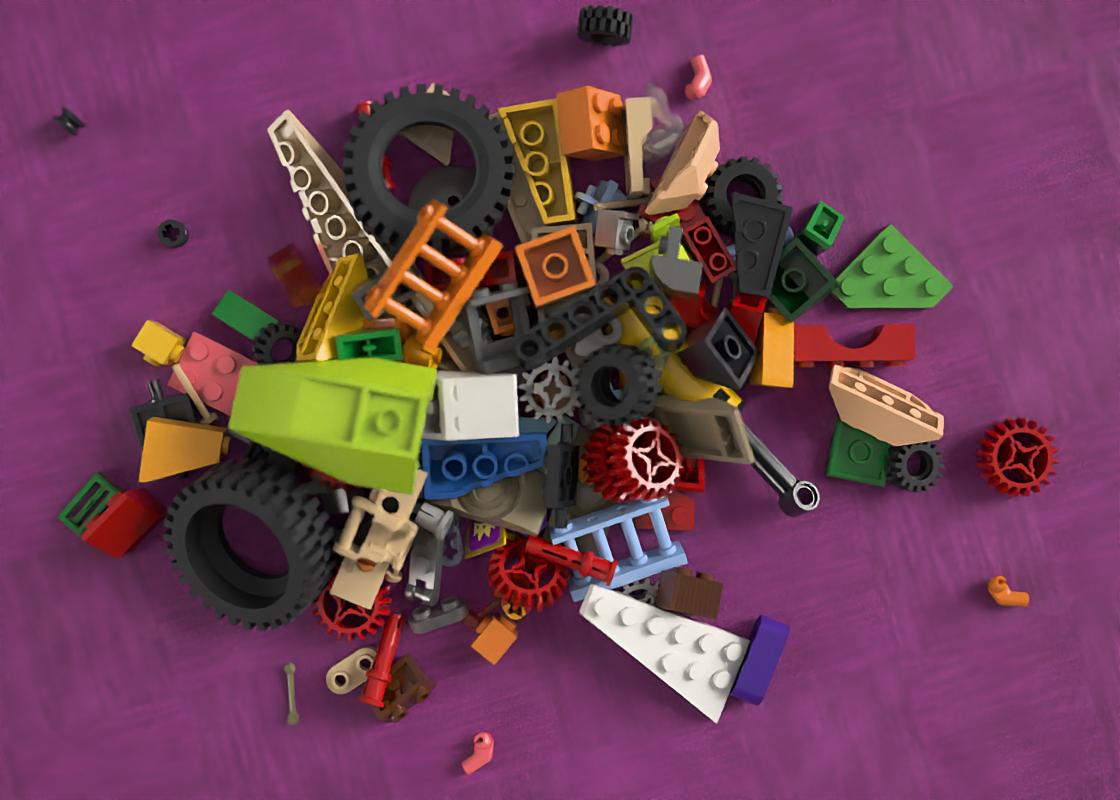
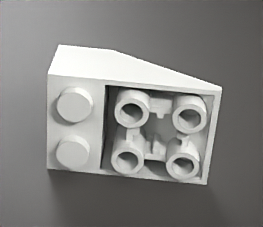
M438 370L432 401L428 402L422 433L423 439L464 440L519 436L516 374L490 373L486 375L479 372Z

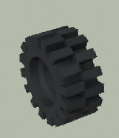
M603 5L583 7L579 13L577 36L580 40H584V42H593V45L602 44L605 47H608V45L612 47L628 45L631 42L634 16L628 11H623L621 8L613 9V6H608V8L603 7Z
M284 322L267 324V329L262 327L259 330L261 332L260 336L255 335L253 339L256 341V345H252V351L255 352V355H253L254 361L258 363L257 365L293 363L297 355L296 347L302 330ZM280 339H287L292 345V354L285 361H275L271 355L273 344Z
M932 441L896 447L889 446L887 451L891 455L884 456V461H889V465L883 466L884 471L890 472V474L886 475L887 479L893 481V486L899 487L902 490L912 492L930 490L929 486H936L938 483L934 478H941L943 474L938 472L939 468H944V463L938 461L943 458L942 453L936 452L939 447L932 444ZM916 453L920 457V468L916 475L911 476L907 471V461L911 454Z

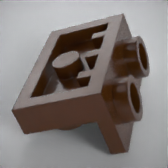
M408 653L391 666L389 674H392V681L387 683L382 700L384 707L370 705L380 721L388 723L399 722L408 714V709L414 704L425 701L431 695L430 691L436 687L434 681L427 679L413 656Z

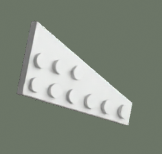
M590 583L579 612L717 724L750 641L740 635Z

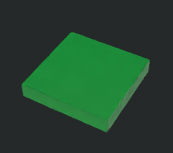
M836 417L824 475L885 487L888 472L884 471L883 466L889 465V461H884V456L891 455L887 449L889 446L893 447V445L880 441L875 436L860 429L853 428L841 421L840 417Z

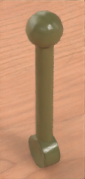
M289 662L284 666L288 679L290 707L287 722L295 725L300 719L295 707L293 673L296 667L295 664Z

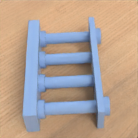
M666 496L649 502L642 499H634L632 502H622L572 520L568 519V529L554 528V526L549 527L553 545L563 542L564 547L578 551L574 538L592 533L600 558L613 561L603 528L617 523L621 524L631 554L630 557L618 561L610 587L605 585V582L590 576L581 577L578 574V570L572 569L574 575L568 578L567 582L574 602L585 598L590 583L611 590L688 563L679 540L671 542L660 510V508L670 505ZM649 513L659 546L644 552L641 549L632 518Z

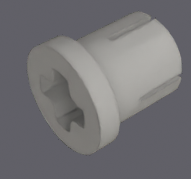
M425 502L416 516L415 524L434 533L435 538L442 540L452 525L455 513L450 510L445 512Z

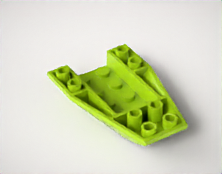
M377 358L242 366L228 429L348 484L413 495L419 468L417 458L428 402L432 401L438 370Z

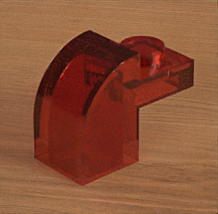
M293 242L268 257L270 269L284 287L287 300L294 309L301 305L310 304L320 294L322 286Z

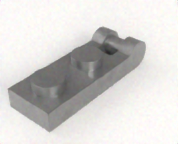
M419 527L412 542L409 582L405 588L404 596L407 600L414 602L422 600L423 604L434 606L438 602L440 593L444 538L439 540L435 538L434 533L422 527ZM423 581H426V588H425V589L422 588V582H423Z

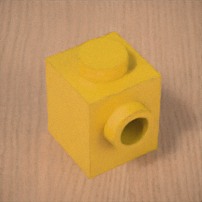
M147 320L131 346L145 354L144 360L160 367L161 364L172 365L177 363L185 350L183 346L187 340L162 324Z

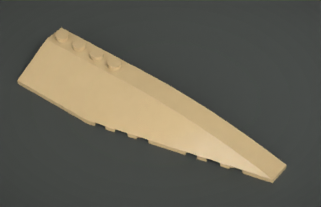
M285 110L267 130L282 165L287 166L291 175V181L289 182L294 193L298 192L304 208L301 210L306 221L311 222L315 231L313 238L329 275L335 270L338 258L359 253L363 256L368 278H372L389 268L397 254L390 251L389 244L385 243L382 247L375 241L373 233L368 235L365 232L362 222L357 221L353 207L350 206L344 181V172L290 110ZM412 262L413 266H414L415 269L417 270V272H418V274L420 275L421 279H422L424 282H426L425 277H424V276L422 275V273L419 271V269H418L417 266L414 264V262ZM419 293L400 303L423 319L428 317L434 309V302ZM386 311L385 313H383V314H381V315H388V314H391V313H389V312ZM414 328V335H417L416 328ZM447 331L437 346L442 350V357L436 369L476 372L472 353L468 346L461 347L460 343L452 339L451 332Z

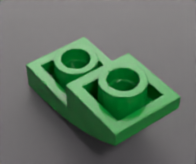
M229 289L212 312V315L251 340L254 339L255 335L260 336L261 332L259 330L262 327L267 329V324H278L277 322H279Z

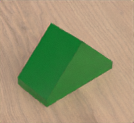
M820 201L795 238L797 237L809 250L820 255L831 247L845 217L823 201Z
M363 327L335 336L338 360L377 358L395 361L403 359L399 328Z

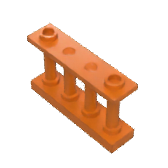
M434 199L420 211L418 215L419 222L378 285H374L368 291L365 297L366 303L363 306L376 318L381 310L384 309L416 328L417 335L415 338L424 347L433 352L503 247L502 244L485 233L480 238L475 239L442 217L448 208ZM435 227L469 249V255L463 264H455L425 244ZM417 255L451 276L452 281L445 291H438L407 271ZM399 282L434 302V309L428 317L423 319L390 298Z

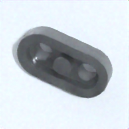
M450 596L434 606L424 605L413 610L408 622L413 633L422 634L464 619L468 615L469 610L465 599Z

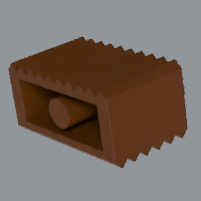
M674 567L673 572L662 571L660 573L661 577L658 584L657 601L654 603L655 607L717 619L724 583L715 582V575L697 572L696 577H692V570Z

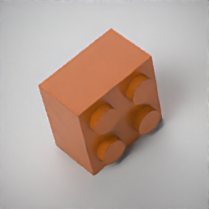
M583 86L556 94L562 155L595 162L626 155V134L623 130L622 121L623 104L619 94L591 86Z
M575 225L515 246L537 309L595 289L596 284Z

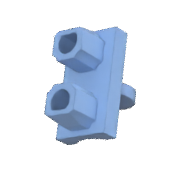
M601 180L597 188L589 185L585 194L576 192L574 199L580 202L577 213L584 216L580 224L592 223V232L595 233L598 211L594 210V204L627 200V196L617 189L618 183L609 180V182Z

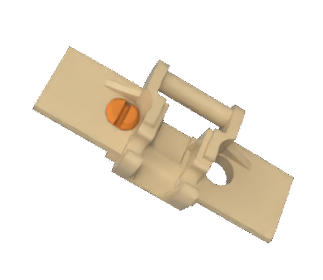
M418 469L413 495L373 488L369 500L354 496L352 500L354 506L340 540L335 542L333 550L344 555L345 558L330 594L371 609L390 563L394 569H401L404 562L403 555L408 543L417 532L416 524L408 519L427 477V472ZM389 496L395 497L399 501V510L394 513L385 511L382 506L384 498ZM365 511L374 514L375 517L367 538L361 547L352 542Z

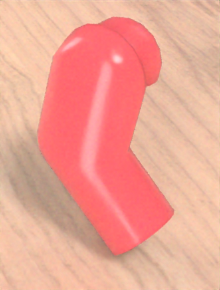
M704 55L696 56L690 60L695 74L691 84L685 86V94L690 100H694L697 97L702 98L712 82Z
M480 732L474 737V754L461 762L468 775L492 759L494 741L489 733Z

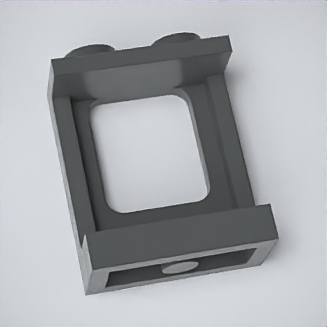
M510 281L499 284V290L489 292L488 288L476 289L463 306L462 310L476 372L487 375L520 366L516 357L515 343L521 335L530 330L524 294L530 293L529 286L517 285V281ZM508 298L514 334L508 338L485 343L482 338L476 306ZM526 347L522 351V354L526 357H532L538 353V349L535 347Z

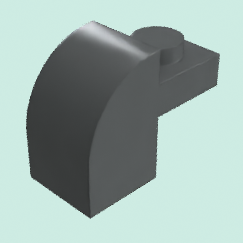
M670 226L666 235H661L658 253L663 254V256L652 255L649 261L650 275L660 290L666 294L694 299L699 292L703 263L678 259L683 228Z
M319 474L312 476L311 482L302 483L309 488L304 494L305 496L321 493L324 511H326L327 515L351 512L354 506L352 504L354 496L365 498L363 486L356 489L350 484L349 489L344 491L341 483H338L337 487L331 490V481L326 480L323 485H319L318 481L321 477Z

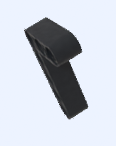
M632 266L521 335L515 343V352L518 363L523 368L534 370L632 309L657 346L662 351L673 353L683 346L686 336V325L650 274L642 267ZM630 281H639L643 286L639 289H632L627 284ZM606 297H612L617 300V303L612 306H606L601 300ZM649 305H656L661 309V312L650 314L645 308ZM585 313L591 319L586 323H580L575 320V317L578 314ZM554 330H560L565 333L564 337L559 340H553L548 335ZM674 330L679 334V337L670 340L663 335V332ZM526 347L538 349V353L532 357L524 356L522 351Z

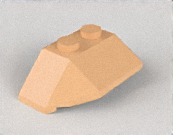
M698 110L686 126L644 211L645 213L652 215L685 209L694 199L699 201L708 187V184L704 182L706 178L709 179L718 166L715 158L720 150L718 123L703 111Z
M834 365L832 368L829 390L841 421L894 446L940 440L943 436L944 416L938 412H933L927 404L913 394L858 368L841 367L838 365Z

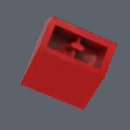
M145 488L130 489L124 493L120 491L106 503L109 508L102 515L96 514L85 524L87 530L80 538L95 548L119 559L129 555L169 513Z

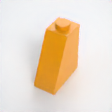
M767 308V313L763 312L754 343L760 351V355L752 367L749 385L793 388L794 322L790 323L778 308Z
M152 417L147 421L139 482H148L219 463L223 458V454L228 455L231 437L226 436L227 428Z

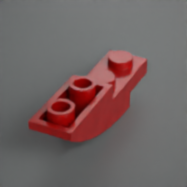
M662 175L650 182L653 191H655ZM695 199L685 209L665 212L669 216L677 214L680 218V228H683L681 242L695 262L703 263L702 272L711 284L736 271L735 261L709 217H705Z

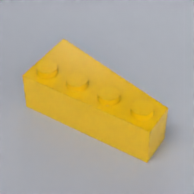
M557 98L498 108L544 224L547 227L578 224L569 156L562 155Z

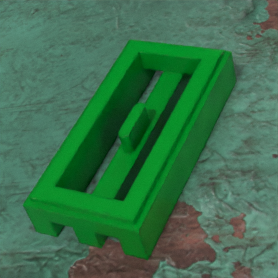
M96 472L57 518L80 537L87 530L85 524L96 514L102 515L108 508L106 503L116 493L122 492V490L113 486V482L109 479L106 480L101 472ZM97 483L102 485L72 520L68 518ZM106 491H109L110 493L98 505V507L92 512V514L85 520V522L79 527L78 523L85 517V515L98 502V500L104 495V493Z

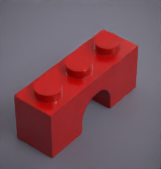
M517 252L498 253L476 288L498 286L501 283L510 281L524 283L523 268ZM451 258L449 260L460 265L464 263L466 258ZM429 261L424 262L426 283L440 292L445 291L452 281L451 276Z
M700 281L699 292L694 299L671 296L670 303L682 318L686 327L698 328L721 309L712 306L706 298L708 283ZM737 291L733 304L727 307V309L751 341L755 343L767 299Z

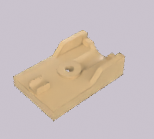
M650 97L626 98L623 105L622 121L623 130L626 134L624 164L627 200L639 199L642 195H650L651 193L650 178H643L642 146L647 141V134L652 130Z

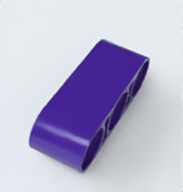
M762 614L758 616L748 638L750 643L729 695L756 706L760 705L790 632L789 625Z

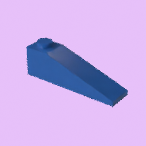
M519 432L517 437L464 440L421 438L423 471L428 473L424 481L425 500L458 498L466 495L469 491L480 487L485 488L493 485L496 481L510 476L514 477L544 466V454L547 450L546 433Z

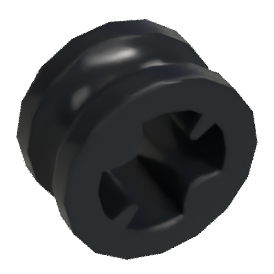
M63 107L61 109L62 114L60 116L55 115L54 119L72 135L77 136L79 134L78 128H84L86 124L66 107Z
M171 219L162 222L157 231L159 240L164 245L172 248H180L188 241V229L184 224ZM171 227L180 230V235H176L178 239L175 241L167 238V232L171 233L169 230Z

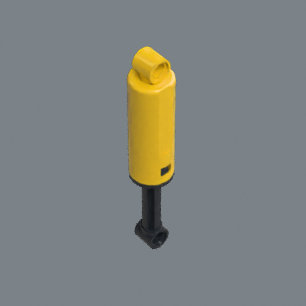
M612 297L603 298L608 306L615 305L609 298L617 303V300ZM649 305L645 308L650 314L659 313L654 305ZM632 309L617 317L622 324V335L615 343L617 345L638 346V351L645 350L649 353L647 359H654L657 363L654 367L655 371L661 372L662 377L657 378L658 384H662L661 392L664 395L672 394L682 401L693 402L717 398L738 408L739 412L745 407L746 403L733 389L694 377L681 362V359L676 354L677 351L673 353L662 351ZM609 324L605 330L607 335H610L613 332V327L611 324ZM674 330L663 332V335L670 340L679 337V334ZM743 423L754 457V461L750 465L779 495L778 503L782 512L794 518L815 509L820 502V494L816 486L811 482L796 479Z

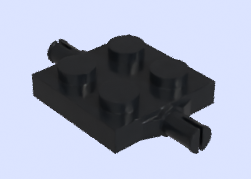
M159 379L146 382L152 399L145 404L129 409L142 452L147 421L152 417L200 424L194 402L189 394L164 396ZM188 471L176 474L177 480L190 476Z
M561 423L560 441L557 444H548V450L544 454V467L547 469V476L542 486V498L545 500V507L556 510L554 528L568 529V510H570L571 506H576L580 446L574 445V442H572L574 424Z

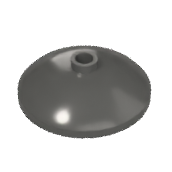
M443 166L428 172L415 184L410 194L408 207L421 211L426 204H430L434 199L448 209L451 208L448 205L450 200L455 199L461 202L470 192L475 181L476 172L461 166Z

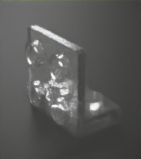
M652 82L645 86L641 98H651L652 124L656 131L647 136L648 141L643 144L642 163L645 167L673 151L684 135V125L676 113H671L666 105L668 100L661 88H656Z

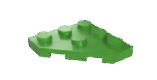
M889 224L835 278L839 283V287L831 294L846 309L933 308L954 286L892 224Z

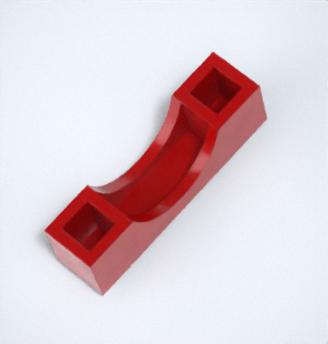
M883 324L876 326L869 341L856 349L847 348L836 343L829 335L825 325H794L793 362H797V368L816 367V362H827V367H834V365L846 367V362H857V367H875V361H887V367H905V361L915 360V324Z

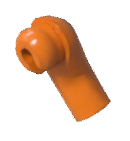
M995 576L988 581V591L999 605L1028 606V593L1011 591L1005 583L1007 581L1006 578L1003 576Z

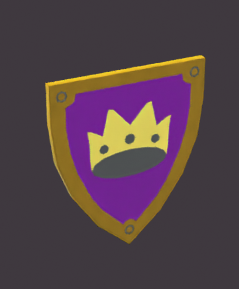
M469 519L466 531L465 558L468 559L506 545L507 538L514 542L515 533L506 531L504 527Z

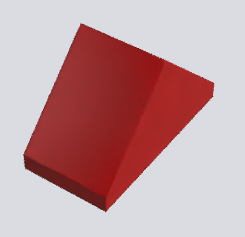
M685 457L683 461H680V465L685 468L682 473H679L682 481L675 484V489L704 493V459Z

